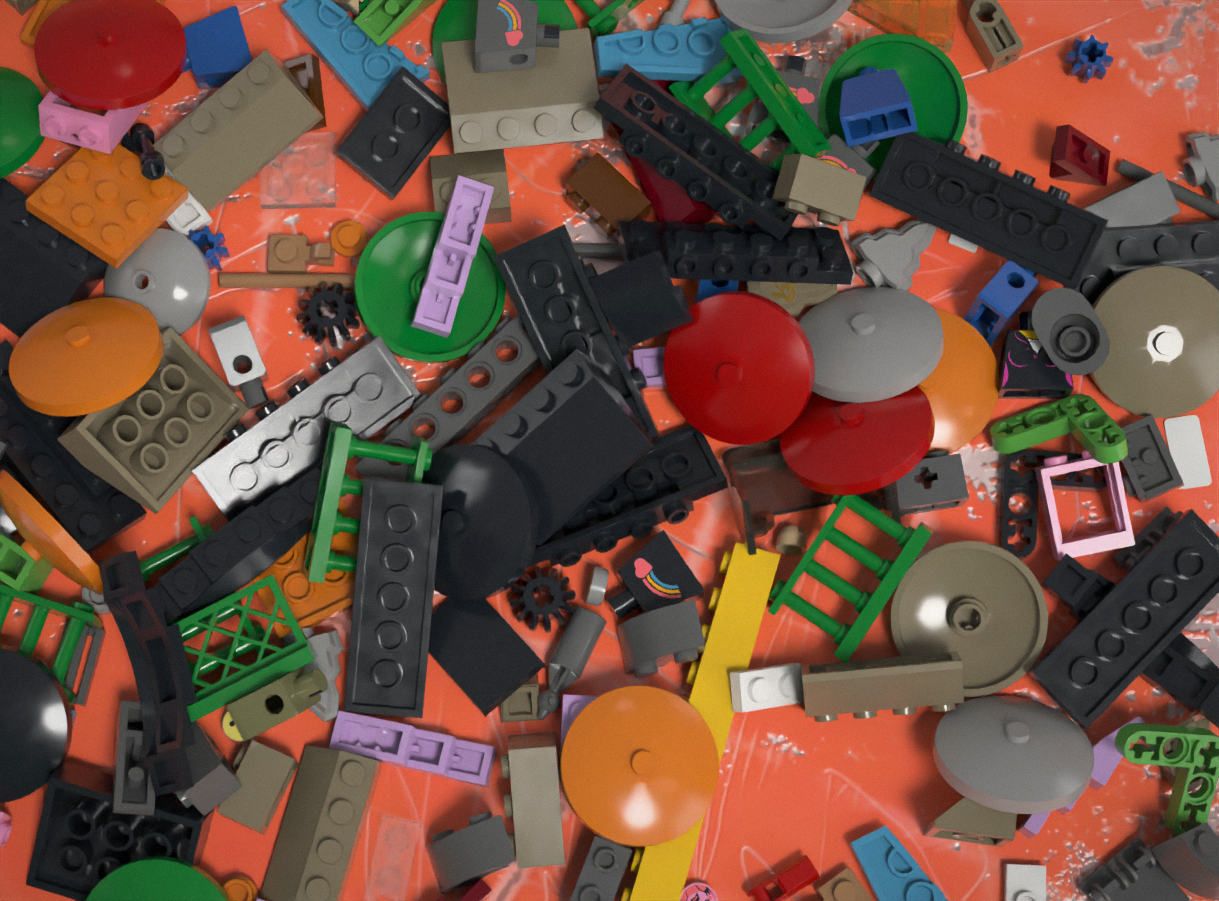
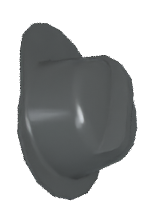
M1055 288L1046 291L1037 299L1032 310L1031 323L1037 338L1049 358L1061 371L1070 375H1086L1096 371L1104 364L1109 354L1110 340L1106 329L1092 306L1081 293L1070 288Z

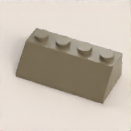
M266 49L152 146L162 154L164 163L170 172L183 186L188 188V191L208 212H211L324 117L287 66Z
M957 651L853 660L847 663L842 661L801 665L806 717L814 716L815 722L838 720L837 714L853 713V718L856 719L872 718L877 716L878 710L892 709L893 715H908L916 713V707L932 706V711L934 712L951 711L956 709L955 704L964 703L963 665Z
M306 745L260 894L261 899L268 901H342L382 766L379 761L342 750Z

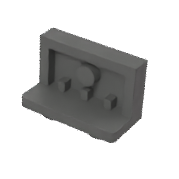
M1153 414L1121 428L1126 435L1128 455L1122 460L1128 474L1122 476V481L1130 498L1138 495L1139 500L1143 504L1184 486Z

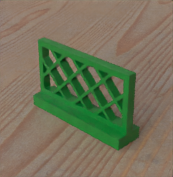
M274 573L173 624L179 625L181 636L184 627L190 624L208 629L201 650L184 645L186 652L199 656L193 676H191L194 687L195 684L206 687L196 692L198 702L186 705L190 722L314 661L318 657L312 644L308 642ZM267 585L270 586L276 598L272 614L250 608L254 593ZM248 596L245 606L235 603ZM229 606L243 611L236 632L215 626L220 609ZM279 607L286 619L277 616ZM248 613L270 620L263 641L241 634ZM212 614L210 623L200 621V619ZM274 622L290 626L297 641L284 648L268 643ZM213 631L234 637L228 659L206 652ZM239 639L261 646L255 663L248 666L233 661ZM266 648L277 651L263 658ZM204 658L226 664L221 680L210 683L198 679ZM231 666L241 669L228 676Z

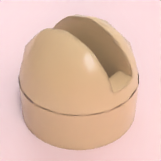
M786 525L777 536L776 550L788 556L804 555L808 543L807 534L804 529L796 525Z

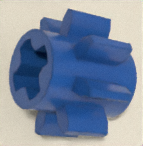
M1091 35L1089 40L1083 43L1076 39L1072 45L1073 51L1068 52L1065 58V62L1072 63L1070 76H1078L1083 79L1084 84H1087L1089 79L1095 76L1102 80L1106 74L1105 68L1110 67L1114 59L1106 55L1108 42L1102 44L1095 40L1094 35Z
M205 226L204 231L197 233L190 230V239L198 246L201 252H204L205 246H211V249H207L206 255H204L209 270L216 268L218 271H221L220 262L222 257H230L228 248L220 247L226 241L224 234L219 233L214 236L211 234L209 226Z

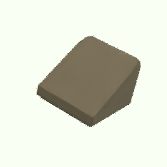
M535 674L501 703L502 722L541 720L538 718L539 707L537 704L539 696L538 674Z

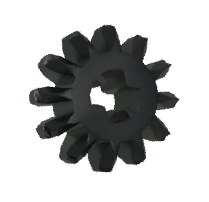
M323 281L321 283L322 292L317 293L314 289L309 288L307 294L310 300H299L298 306L303 312L299 313L296 317L298 323L304 325L302 332L305 337L315 335V344L319 346L324 342L325 338H328L330 345L335 347L337 346L336 337L341 336L344 340L349 341L351 335L348 329H359V320L355 318L359 314L356 304H353L355 301L353 292L343 294L344 288L340 283L330 291L328 284ZM328 310L331 314L335 312L336 316L331 319L327 315L323 316L322 313Z
M535 567V579L532 580L524 572L520 578L525 586L513 585L511 588L512 593L519 596V598L510 601L511 608L522 609L516 615V620L521 623L530 617V631L534 632L537 629L538 622H543L545 633L551 632V620H554L557 625L563 627L566 622L561 613L572 615L574 611V606L567 603V601L576 598L575 591L564 590L569 585L570 579L565 576L556 582L557 569L555 568L549 570L547 577H542L541 567ZM541 592L549 593V601L552 603L548 605L545 602V607H538L534 596L537 594L541 597Z

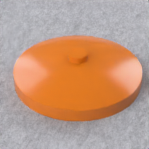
M94 298L75 302L46 315L24 333L15 345L9 360L10 380L22 402L37 412L64 417L98 412L125 400L138 391L151 378L162 359L164 350L163 337L158 323L151 312L133 301L121 298Z
M935 309L940 317L943 328V354L934 371L917 385L927 396L935 419V434L926 455L941 450H947L951 454L973 441L991 419L999 396L1000 378L998 365L994 353L985 338L976 328L961 317L940 309Z
M5 470L0 471V503L13 525L25 539L20 545L21 548L36 563L43 558L49 565L68 579L94 593L102 595L103 583L99 566L25 488Z
M622 687L597 697L571 723L563 739L560 751V782L570 808L577 818L593 833L610 842L624 846H654L682 835L704 815L714 797L718 783V750L707 723L694 707L684 699L656 687Z

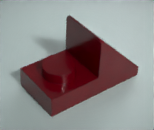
M1070 124L1057 126L1055 142L1052 147L1049 176L1055 180L1106 186L1111 151Z

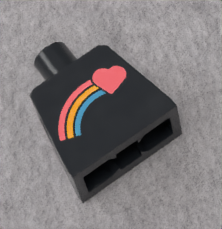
M663 530L619 569L617 580L623 590L607 599L606 602L619 620L635 609L641 615L690 600L697 602L703 598L705 590Z

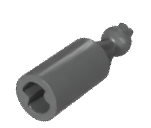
M575 607L548 662V690L541 692L537 699L539 719L544 720L550 713L555 712L561 703L559 694L581 677L607 623L604 618L594 612L581 607Z

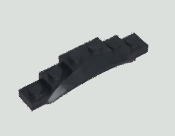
M317 467L288 488L283 486L258 506L254 507L251 505L190 550V556L158 579L159 583L153 588L158 589L167 626H171L236 593L274 565L311 529L321 472Z
M136 551L122 553L97 561L103 583L104 601L122 635L136 680L143 721V760L146 768L149 770L155 796L194 787L185 747L194 745L196 742L186 705L198 701L179 625H166L158 589H145Z
M1066 553L1040 586L1069 608L1068 614L1079 621L1115 583L1094 570L1086 569ZM1180 632L1139 676L1156 690L1162 688L1190 712L1196 710L1219 728V668Z

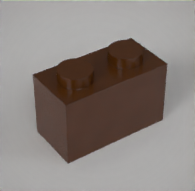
M598 152L566 181V200L569 205L579 214L585 212L594 221L593 226L597 232L606 239L611 237L619 243L617 236L619 221L645 220L650 215L651 201Z

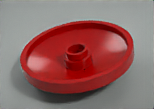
M73 0L53 12L42 24L35 38L34 55L41 80L59 98L84 108L118 110L141 105L167 91L184 70L187 59L185 32L178 18L167 7L155 0Z
M743 291L718 293L701 300L689 308L694 321L671 330L664 352L666 385L675 406L682 416L694 428L706 436L734 445L758 444L776 437L790 427L806 408L815 380L812 349L803 329L794 317L776 302L764 296Z
M918 386L888 399L863 403L836 401L812 391L810 400L800 417L781 433L780 448L789 472L805 487L829 495L862 494L880 489L897 481L910 472L923 459L934 438L935 419L927 396Z

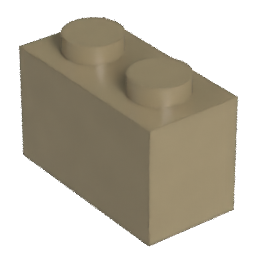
M804 154L784 155L772 199L785 203L784 209L789 212L806 215L808 211L818 215V222L839 226V223L842 221H855L867 177Z
M252 740L248 748L243 746L240 749L233 768L237 769L235 775L242 787L221 802L217 812L222 817L264 836L299 764L295 759Z

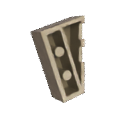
M555 733L508 736V754L501 755L502 779L510 778L511 793L504 794L505 818L513 817L514 833H507L514 856L517 858V868L565 865Z

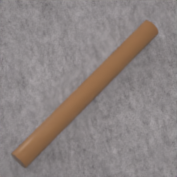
M220 273L219 285L220 288L321 289V283L324 281L328 284L329 289H334L338 283L342 284L344 289H354L355 274Z

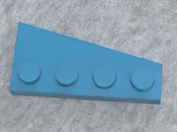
M288 0L281 5L283 15L365 111L402 66L422 83L430 79L429 70L422 65L417 66L405 57V53L394 45L391 47L388 44H384L380 48L353 22L354 20L348 16L347 11L331 0Z
M720 16V18L706 20V17L692 19L689 24L673 26L672 23L660 25L657 30L646 32L638 29L597 37L593 44L597 77L615 78L627 63L650 80L698 81L725 57L726 50L719 40L728 32L735 30ZM735 67L720 82L738 83L742 73L739 68Z
M886 825L849 844L877 901H948L944 896L945 894L922 871L916 860Z

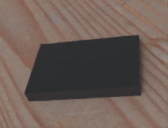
M402 66L333 153L389 200H393L450 127L448 104Z
M450 598L432 613L429 655L485 717L545 667L543 661L486 599L457 600Z

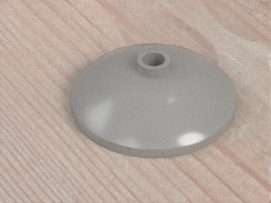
M157 228L117 269L108 264L104 277L105 298H121L142 305L154 316L161 332L171 327L179 336L189 331L197 323L207 306L210 295V272L201 250L185 235L164 228ZM147 276L149 284L144 289L142 287V280Z

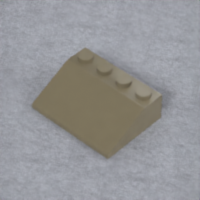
M589 28L560 31L559 48L537 47L536 66L527 69L475 73V39L441 43L453 155L600 140L604 138L601 113L593 108L599 100V92Z
M171 327L161 332L164 350L158 368L138 391L109 408L78 416L57 438L85 468L155 514L163 508L193 474L192 469L209 456L224 439L223 435L232 429L249 410L240 398Z

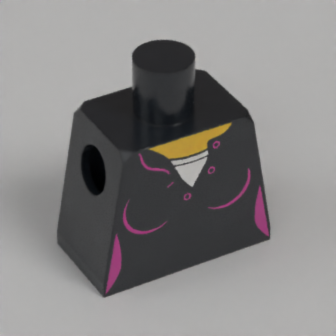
M1032 311L1020 313V330L1008 331L1002 342L998 369L1000 378L998 399H1063L1068 397L1074 389L1072 375L1061 371L1049 358L1031 323Z

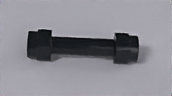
M137 123L132 126L129 134L133 149L139 151L141 155V173L149 180H158L165 173L163 156L160 152L155 151L152 146L155 143L153 129L145 123Z

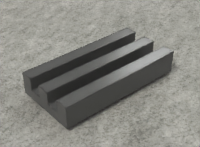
M66 621L61 642L64 637L67 626L69 624V621ZM84 626L66 678L67 684L65 688L71 693L73 692L87 637L92 636L94 638L78 696H75L72 704L86 707L106 635L104 629Z

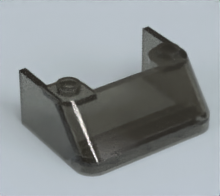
M780 438L758 444L734 447L725 451L722 455L723 469L727 478L728 492L736 527L748 555L756 554L754 538L766 535L775 526L774 516L834 504L831 502L834 495L811 490L792 476L781 452ZM896 481L874 491L856 494L878 510L884 509L889 517L901 524Z

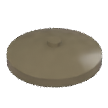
M1149 266L1124 274L1112 282L1099 295L1092 308L1106 329L1110 345L1109 354L1104 364L1096 371L1090 373V376L1095 385L1110 401L1124 410L1147 417L1153 414L1154 418H1169L1197 409L1219 391V291L1211 283L1185 269L1170 266Z
M959 540L929 550L911 565L897 586L893 597L891 630L900 656L957 651L963 665L964 696H984L1011 686L1022 678L1034 665L1046 640L1048 610L1043 590L1037 578L1020 558L992 543L977 540Z

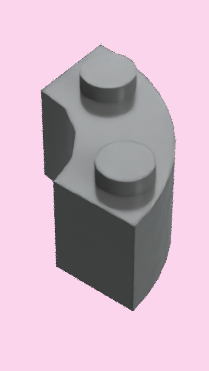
M695 600L646 612L623 622L617 627L626 674L635 673L636 678L655 675L659 673V667H664L667 663L674 660L676 664L694 661L698 659V653L704 652L705 642Z
M485 812L469 818L470 826L456 832H454V829L443 831L431 837L433 844L427 847V852L441 894L474 884L491 874L516 865V859L501 815L492 817L491 812Z
M1207 822L1151 848L1162 868L1183 888L1200 897L1219 900V837Z

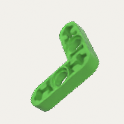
M1084 394L1069 396L995 423L990 428L993 449L1002 454L1014 453L1072 433L1099 463H1116L1128 455L1124 431L1091 396Z
M1130 723L1123 726L1115 737V747L1129 762L1143 765L1178 767L1165 816L1166 827L1175 836H1178L1206 823L1219 778V737L1206 728ZM1177 737L1178 745L1172 753L1164 755L1162 751L1165 742L1170 738ZM1140 738L1145 743L1150 744V747L1145 744H1134L1131 749L1130 745L1131 743H1137ZM1208 743H1209V744H1210L1209 749H1203L1202 752H1201V754H1200V753H1199L1200 749H1201V748H1206V747L1208 746ZM1201 776L1203 782L1199 790L1194 793H1188V785L1192 779Z

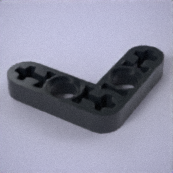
M1020 450L1009 454L1003 463L1001 474L1000 547L1024 560L1035 549L1037 542L1039 487L1036 472L1029 470L1025 472L1023 477H1019L1017 470L1011 469V466H1014L1017 460H1023L1024 467L1036 468L1038 460L1043 462L1041 466H1045L1044 459L1067 455V460L1070 461L1083 458L1082 454L1037 450ZM1103 465L1098 466L1099 472L1104 473ZM1092 468L1083 469V470H1078V471H1081V472H1089ZM1077 471L1069 472L1068 478L1062 481L1054 480L1050 476L1052 490L1096 493L1107 488L1105 476L1098 483L1094 482L1092 475L1081 474L1078 478L1079 482H1075L1074 479ZM1013 496L1024 497L1029 503L1028 513L1024 515L1014 514L1009 508V499ZM1008 521L1015 524L1009 526ZM1028 522L1029 526L1023 525L1020 529V538L1022 541L1027 542V545H1024L1020 552L1015 551V546L1009 544L1008 540H1012L1015 536L1016 524Z

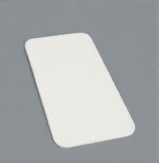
M1196 415L1166 419L1164 427L1169 451L1184 483V486L1179 489L1209 486L1212 483L1199 418Z

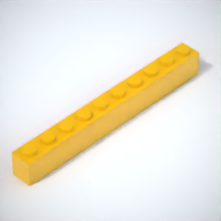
M738 542L735 544L733 553L725 551L719 573L726 575L723 588L714 587L708 607L709 610L715 611L712 625L703 624L704 652L701 662L692 661L686 681V683L693 685L690 699L682 697L702 716L711 730L718 750L719 765L735 714L732 707L730 673L748 669L781 556ZM705 813L693 827L675 839L662 844L647 846L645 850L636 849L630 870L638 873L633 888L625 886L621 901H680Z

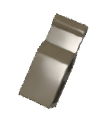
M962 0L969 12L965 21L966 34L987 71L991 73L1018 60L1024 45L1001 5L996 0ZM978 17H984L990 22H982Z

